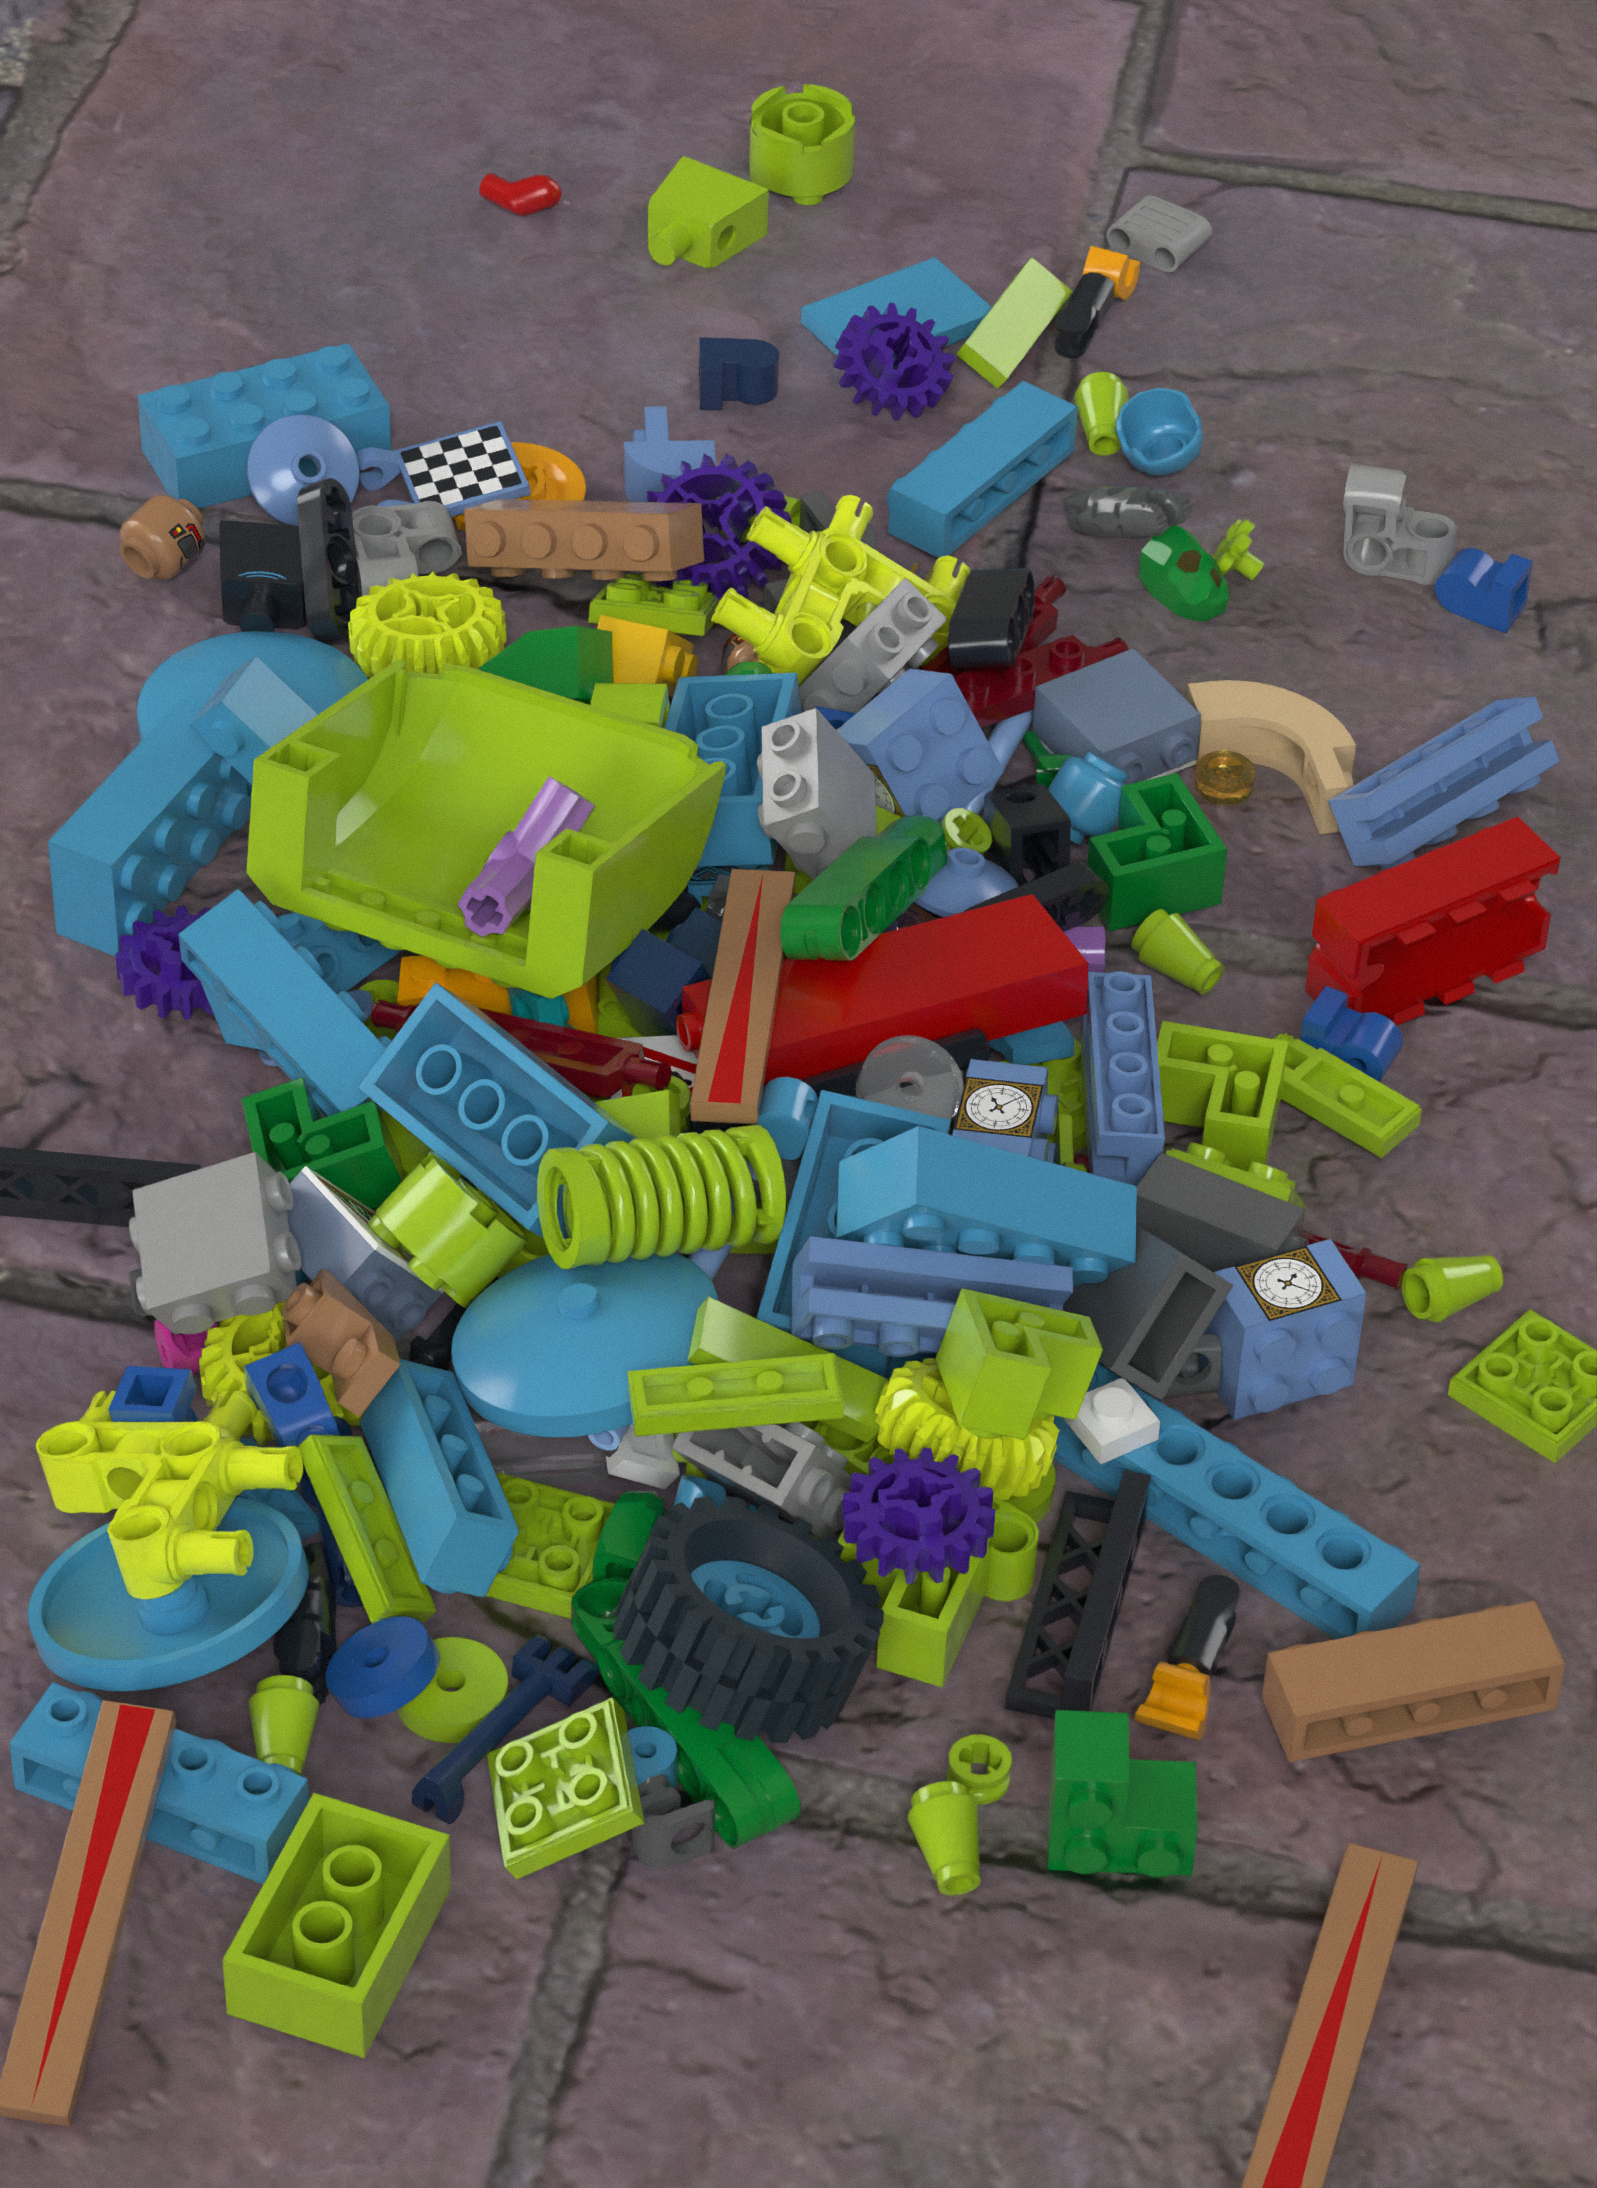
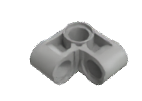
M1352 463L1347 477L1343 511L1346 514L1343 554L1349 567L1357 573L1367 576L1378 575L1414 581L1422 585H1435L1438 577L1455 555L1457 526L1448 517L1440 514L1416 511L1412 507H1406L1404 486L1407 476L1404 471Z
M424 501L416 504L385 507L366 506L354 511L352 514L359 597L369 595V590L372 586H387L388 579L392 577L403 580L409 578L410 573L418 576L431 574L433 571L435 573L445 571L453 566L462 555L461 546L450 513L444 505L438 502Z

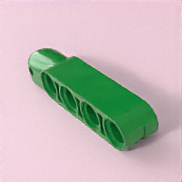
M904 816L889 824L876 837L859 838L785 907L781 918L780 938L786 957L791 960H816L824 958L825 960L851 961L855 959L925 892L929 886L930 879L947 864L948 853L945 831L941 823L929 816Z
M621 1578L600 1579L578 1589L573 1595L571 1602V1624L577 1637L597 1662L605 1685L635 1726L657 1727L668 1732L675 1740L677 1747V1781L694 1803L704 1800H715V1831L729 1847L735 1849L798 1819L801 1808L797 1791L785 1769L758 1735H756L754 1741L736 1738L734 1726L724 1722L720 1723L717 1731L698 1724L703 1715L702 1713L689 1706L681 1714L665 1704L669 1695L668 1691L663 1687L649 1691L638 1680L643 1668L642 1664H626L620 1653L625 1641L615 1639L613 1625L618 1617L614 1615L616 1607L629 1580Z

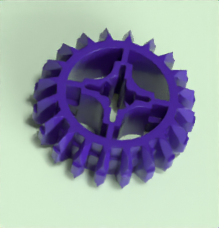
M726 453L720 464L715 466L711 456L703 454L700 468L694 470L688 462L682 460L680 465L682 475L674 479L672 476L662 473L661 482L665 490L663 492L647 491V501L701 503L702 521L711 529L718 527L720 532L723 531L727 541L717 532L710 534L709 530L707 529L706 531L702 523L704 561L677 570V579L656 581V583L662 587L670 586V590H673L674 580H691L690 585L695 586L699 585L700 582H705L708 584L707 592H712L714 596H717L716 599L721 600L729 588L735 589L738 594L748 599L749 591L746 586L755 582L758 586L765 588L768 579L764 574V570L781 571L783 563L776 555L755 542L748 541L743 548L740 544L741 535L750 526L748 520L756 513L758 516L766 506L772 512L792 524L789 513L784 511L787 501L782 491L775 490L776 485L773 478L766 472L759 474L755 464L749 460L738 467L734 457ZM720 497V498H718V499H716V500H711V501L708 500V499H711V498ZM717 560L723 561V562H720V563L707 565L708 563H710V562H712V561H717Z

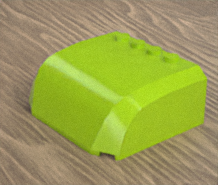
M397 659L254 759L246 873L272 905L322 921L333 930L352 931L379 940L381 945L389 949L408 950L432 958L440 966L450 969H464L488 977L496 985L506 988H520L553 999L587 983L625 951L642 929L647 931L684 891L701 860L713 826L725 778L726 764L718 761L709 765L697 756V743L685 735L468 666L443 664L442 675L405 671V660ZM551 776L584 796L597 807L581 832L566 828L536 852L531 910L526 909L504 934L490 933L485 937H481L465 926V917L458 903L466 888L481 873L495 847L509 830L514 832L548 777Z

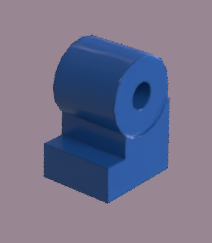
M1461 549L1454 555L1435 583V595L1439 603L1453 614L1507 634L1526 607L1533 561L1511 554L1505 564L1494 561L1487 553L1479 549Z
M1325 986L1302 1020L1300 1040L1317 1050L1319 1048L1326 1050L1380 1082L1403 1047V1036L1399 1028L1382 1014L1374 1012L1362 1014L1347 1008L1348 994Z
M301 1342L244 1366L246 1388L257 1409L261 1410L278 1447H298L310 1434L340 1436L333 1414L324 1397V1390Z
M127 1366L108 1408L112 1422H198V1417L194 1410L190 1408L197 1390L191 1369Z

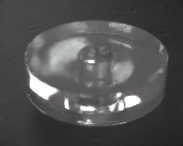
M897 1036L880 1043L866 1058L857 1077L856 1098L952 1121L959 1109L964 1087L963 1078L953 1057L937 1043L918 1036ZM899 1083H913L918 1088L920 1095L909 1096L901 1090Z

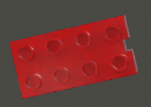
M1517 816L1495 826L1484 828L1471 836L1444 847L1433 849L1427 854L1408 862L1382 870L1374 876L1345 888L1331 891L1327 895L1316 899L1312 937L1318 944L1314 947L1312 953L1309 954L1305 991L1315 1001L1325 986L1348 994L1347 1008L1362 1014L1368 1012L1382 1014L1398 1026L1424 1015L1423 1001L1437 996L1445 1005H1448L1475 993L1473 980L1481 976L1487 975L1497 984L1525 972L1523 959L1546 949L1551 914L1538 902L1535 892L1540 886V877L1549 873L1552 875L1558 874L1561 857Z

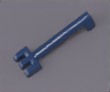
M536 1634L513 1656L512 1677L521 1682L418 1782L412 1790V1805L427 1812L436 1803L435 1817L449 1825L454 1823L464 1805L465 1793L461 1780L547 1695L570 1707L593 1684L598 1674V1665L583 1658L572 1668L575 1661L574 1652L560 1646L549 1656L552 1641L540 1634Z

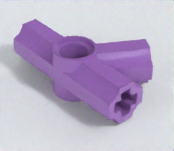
M549 776L514 832L509 830L488 858L479 876L466 888L458 903L465 917V926L481 937H485L490 933L504 934L526 909L531 910L536 852L566 828L581 832L597 806L572 788Z

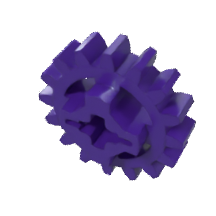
M889 303L882 315L873 305L868 306L862 317L855 314L851 317L848 325L836 342L835 348L839 353L833 362V367L845 370L839 385L841 388L855 387L857 392L852 401L856 405L866 399L872 402V415L877 416L884 407L890 409L893 420L899 421L906 409L915 418H918L926 406L933 409L937 406L953 379V375L949 370L955 361V357L948 353H942L949 341L948 337H934L931 331L935 321L929 319L923 324L917 322L915 308L911 307L906 315L903 316L898 315L894 303Z
M178 906L176 916L168 918L163 912L156 910L153 911L154 923L148 925L145 922L136 920L132 923L133 936L121 935L119 938L120 952L115 953L117 979L121 980L124 996L135 995L136 1007L142 1010L152 1004H156L158 1017L165 1018L173 1009L181 1010L184 1020L191 1019L193 1009L202 1007L209 1015L214 1014L201 981L181 959L178 936L180 932L207 913L210 908L204 907L197 915H190L185 906Z
M924 1447L919 1459L909 1460L902 1448L895 1449L894 1463L887 1465L882 1460L873 1457L869 1460L868 1475L854 1473L851 1476L850 1492L843 1495L842 1521H844V1540L846 1543H857L856 1559L860 1563L874 1558L879 1559L878 1575L886 1577L897 1568L904 1570L905 1581L908 1584H914L918 1577V1572H928L936 1583L943 1582L945 1567L951 1566L954 1570L965 1574L969 1571L970 1555L984 1558L987 1554L988 1538L994 1536L996 1510L992 1509V1488L980 1487L981 1472L977 1468L960 1473L958 1471L959 1456L952 1454L945 1458L942 1463L933 1461L931 1448Z

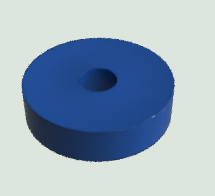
M405 1616L382 1619L362 1628L338 1648L327 1666L325 1675L326 1685L346 1714L356 1718L379 1717L408 1704L428 1686L439 1666V1649L424 1625L417 1619Z

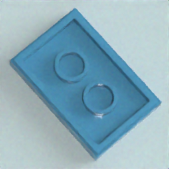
M934 257L801 307V324L837 356L839 351L835 348L836 342L842 331L845 330L851 317L854 314L862 317L867 307L871 305L881 315L889 303H894L898 315L903 316L906 315L911 307L915 308L917 312L916 321L923 324L925 321L933 319L935 325L931 333L934 337L947 336L949 341L946 346L968 338L992 307Z

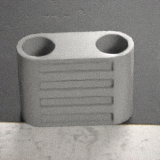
M1148 195L1110 226L1106 235L1110 246L1117 252L1128 255V257L1164 272H1174L1211 239L1212 227L1203 216L1156 196Z

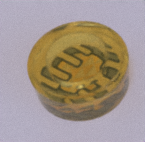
M1220 750L1208 753L1201 757L1196 765L1195 790L1203 799L1213 804L1236 805L1242 803L1253 793L1255 767L1247 757L1234 751Z

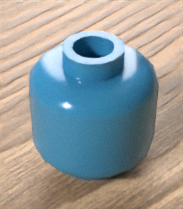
M1090 751L1087 752L1084 758L1079 756L1067 758L1048 788L1049 792L1071 820L1070 840L1081 845L1086 836L1094 837L1113 832L1119 821L1121 788L1126 785L1125 782L1129 777L1127 773Z

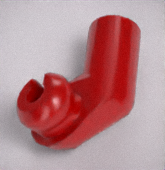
M489 173L483 178L479 188L481 197L520 216H527L546 208H552L559 203L562 195L559 184L546 175H534L512 183L494 173Z

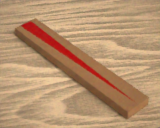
M732 869L691 1097V1121L758 1124L785 957L780 938L781 918L787 904L794 899L795 872Z
M106 1700L102 1701L0 2079L1 2117L71 2128L176 1726V1718L172 1710Z
M1348 1842L1241 2188H1324L1413 1889L1419 1861Z

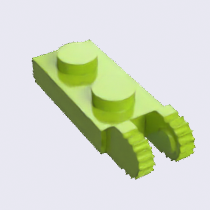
M1280 1033L1274 1038L1289 1042L1281 1099L1380 1158H1383L1420 1125L1422 1109L1415 1102L1322 1048L1317 1050L1298 1038L1294 1039L1293 1035L1289 1036L1287 1033L1284 1035Z

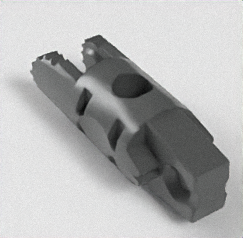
M1103 486L1078 491L1064 499L1071 529L1103 538L1145 539L1151 536H1160L1167 530L1166 526L1173 524L1176 526L1184 523L1186 519L1190 518V513L1193 512V504L1190 503V499L1185 494L1182 495L1174 491L1169 492L1168 490H1152L1146 487Z

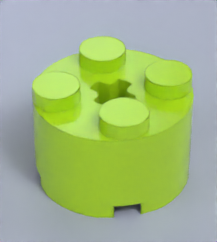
M803 84V93L786 94V86H781L760 95L752 105L750 119V181L773 192L792 196L796 203L807 206L819 204L822 202L825 194L843 187L853 176L856 121L855 115L852 113V104L848 98L833 89L810 84Z
M430 1151L380 1205L367 1224L390 1246L395 1249L401 1246L413 1257L407 1265L423 1282L435 1291H438L441 1287L453 1300L466 1308L528 1242V1239L524 1237L525 1233L519 1225L495 1201L479 1188L476 1190L465 1180L461 1179L462 1174L452 1167L443 1157Z

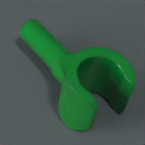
M1028 731L1023 736V741L1036 763V784L1045 785L1048 789L1062 764L1067 758L1071 757V754H1050L1034 731Z

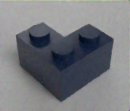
M695 907L684 923L678 924L670 932L666 942L642 929L632 944L613 960L610 973L605 980L639 1034L644 1037L678 1035L676 1017L679 1014H683L682 987L713 978L722 921Z

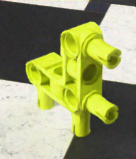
M846 495L839 499L829 528L822 532H815L813 530L807 533L778 516L766 506L754 520L746 539L750 542H755L789 564L788 570L791 572V575L775 613L772 614L763 607H759L738 594L735 589L729 588L719 601L711 621L716 624L719 623L755 646L754 653L757 654V658H759L760 662L766 664L773 673H797L798 685L800 686L829 655L839 641L844 629L840 623L841 619L844 618L858 627L896 586L906 578L947 618L942 626L931 636L939 646L919 665V667H924L948 646L949 623L970 574L968 566L962 562L957 569L955 577H953L952 573L958 559L948 555L941 556L933 566L929 582H926L861 541L865 529L872 519L873 508L865 502L861 506L858 516H855V511L861 498L854 495Z
M100 1391L94 1395L89 1408L79 1421L66 1422L54 1426L38 1438L35 1447L57 1509L67 1513H107L112 1509H118L107 1531L127 1592L138 1599H154L170 1594L193 1575H245L248 1572L246 1567L251 1566L254 1557L253 1541L249 1532L246 1530H237L236 1532L216 1531L235 1497L240 1495L243 1490L284 1489L285 1491H292L296 1489V1482H300L303 1474L302 1455L296 1446L257 1447L244 1446L240 1442L247 1427L252 1424L257 1414L254 1401L241 1391H234L231 1397L228 1391L219 1393L207 1416L199 1422H112L108 1408L116 1391H111L108 1397L105 1391Z

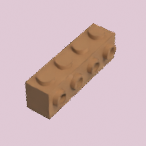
M497 499L464 509L468 567H490L491 576L494 577L519 576L525 574V568L540 569L542 578H566L575 576V570H591L592 579L611 580L626 577V571H642V578L645 581H667L678 578L677 570L704 561L701 503Z
M1530 1601L1510 1606H1492L1483 1611L1443 1619L1430 1618L1417 1624L1376 1632L1363 1631L1350 1637L1309 1645L1296 1644L1283 1650L1268 1652L1262 1699L1288 1761L1294 1762L1556 1710L1565 1663L1536 1602Z

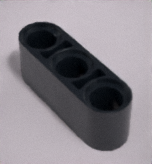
M1030 568L980 569L970 572L949 623L948 646L950 663L953 669L1014 667L1034 615L1035 587L1033 573Z

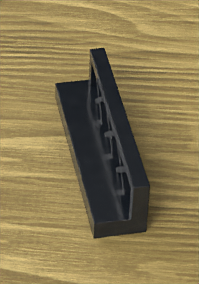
M0 1147V1216L129 1227L130 1219L135 1217L132 1190L199 1170L201 1165Z
M1124 1470L1115 1501L1067 1491L1007 1690L1005 1709L1054 1720L1056 1710L1092 1711L1146 1523L1150 1475ZM1076 1517L1107 1523L1108 1527L1105 1536L1087 1544L1074 1528ZM1069 1546V1548H1070L1072 1551L1066 1553L1067 1547ZM1084 1565L1093 1576L1091 1585L1082 1591L1071 1594L1059 1579V1576ZM1054 1597L1057 1602L1051 1604L1052 1598ZM1069 1616L1078 1627L1076 1637L1057 1646L1043 1628ZM1037 1648L1042 1652L1041 1654L1036 1655ZM1052 1668L1064 1680L1062 1696L1026 1688L1029 1678Z

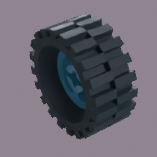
M710 1496L695 1498L690 1509L680 1502L670 1507L667 1516L661 1515L655 1523L616 1607L614 1615L618 1617L613 1625L615 1639L625 1641L620 1653L626 1664H642L643 1668L638 1680L649 1691L663 1687L669 1692L665 1702L666 1705L680 1714L687 1706L703 1714L698 1724L717 1731L720 1723L724 1722L734 1726L736 1738L754 1741L758 1731L762 1730L766 1732L771 1743H788L793 1731L802 1740L815 1737L821 1726L827 1730L835 1723L839 1713L842 1712L880 1635L879 1630L884 1622V1610L876 1608L881 1599L876 1585L862 1584L867 1571L858 1560L844 1562L840 1558L844 1547L831 1536L821 1542L810 1535L814 1525L799 1517L796 1518L793 1525L778 1519L779 1508L761 1503L757 1512L749 1511L746 1508L744 1499L726 1497L721 1508L716 1506Z

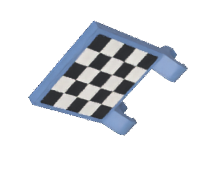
M501 421L395 451L368 447L356 453L360 470L376 467L370 472H362L359 475L364 489L369 491L378 490L401 473L412 500L411 503L391 499L379 503L378 506L385 507L435 501L444 505L449 511L450 516L453 517L464 514V509L497 499H517L531 495L527 479Z

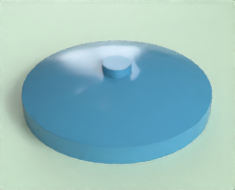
M250 631L209 638L172 655L155 669L147 679L141 690L137 705L139 740L141 742L180 699L203 707L221 682L254 656H257L317 714H320L366 682L368 678L361 668L348 656L325 643L308 637L283 632ZM247 780L248 796L251 798L252 784Z
M653 1253L646 1260H635L629 1256L622 1263H610L606 1260L599 1266L582 1265L574 1269H561L553 1261L550 1254L534 1259L492 1283L470 1304L455 1329L451 1349L452 1361L461 1392L467 1403L483 1418L497 1426L525 1435L577 1437L607 1432L631 1425L633 1420L628 1393L627 1371L695 1365L687 1360L697 1309L708 1296L719 1301L715 1287L707 1274L698 1265L678 1253H674L670 1257H659Z
M235 1497L216 1531L236 1532L237 1530H246L249 1532L253 1541L254 1557L251 1566L246 1567L248 1572L243 1576H235L234 1574L193 1575L170 1594L154 1599H138L127 1592L108 1535L109 1522L74 1543L49 1566L35 1586L30 1598L28 1622L42 1661L52 1672L68 1682L82 1687L105 1691H138L166 1687L221 1669L252 1652L274 1635L289 1620L304 1596L309 1577L308 1562L299 1533L294 1524L284 1514L264 1503Z

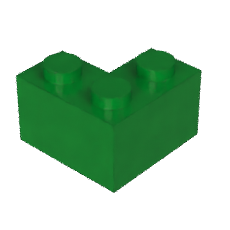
M1178 773L1122 786L1118 831L1090 837L1087 865L1109 886L1108 898L1102 909L1098 912L1109 931L1142 924L1149 915L1158 909H1164L1170 915L1173 913L1182 914L1219 905L1222 902L1227 848Z
M303 1077L241 1098L252 1151L256 1152L273 1170L282 1172L289 1184L307 1166L370 1209L379 1207L405 1179L398 1149L374 1101L322 1118Z
M1056 1710L1047 1798V1870L1073 1871L1080 1874L1096 1872L1146 1874L1152 1877H1165L1169 1875L1192 1876L1198 1832L1196 1762L1129 1759V1713Z

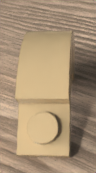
M1221 680L1189 683L1187 685L1186 700L1201 714L1197 767L1228 763H1253L1278 770L1290 777L1302 790L1319 835L1340 832L1328 800L1354 786L1352 772L1356 744L1345 726L1333 714L1300 694L1258 682Z

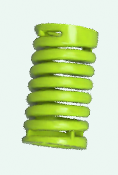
M761 1125L731 1127L725 1132L722 1130H705L701 1134L696 1132L681 1133L677 1137L663 1135L657 1136L653 1140L637 1138L629 1143L625 1141H612L605 1146L601 1144H586L579 1150L573 1147L549 1149L543 1155L539 1166L537 1202L540 1225L548 1252L561 1269H574L582 1265L599 1266L606 1260L610 1263H622L629 1256L635 1260H646L653 1253L659 1257H670L677 1250L682 1254H694L700 1248L706 1251H717L725 1244L734 1248L745 1247L751 1240L758 1244H772L778 1239L783 1228L786 1213V1189L781 1159L775 1142L768 1131ZM747 1159H749L754 1169L760 1188L762 1208L757 1209L756 1195ZM559 1185H564L562 1196L563 1216L568 1235L567 1239H564L562 1236L557 1215ZM730 1191L734 1200L735 1218L732 1213Z

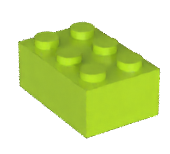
M313 1793L222 1960L227 2014L365 2058L451 1891L450 1835Z

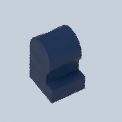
M699 337L700 410H722V401L738 400L745 404H765L777 396L779 386V352L775 346L757 339Z

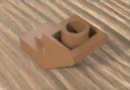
M323 1268L309 1285L301 1283L287 1299L282 1310V1322L287 1347L301 1342L309 1361L332 1375L337 1403L360 1417L401 1365L393 1335L334 1275Z

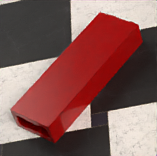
M1033 894L880 934L851 961L825 960L824 958L816 960L785 959L764 1087L769 1081L778 1077H791L800 1080L974 1028L983 1030L987 1041L1086 1015L1089 963ZM712 979L682 987L683 1014H679L676 1017V1030L683 1049L686 1052H693L697 1059L699 1057Z

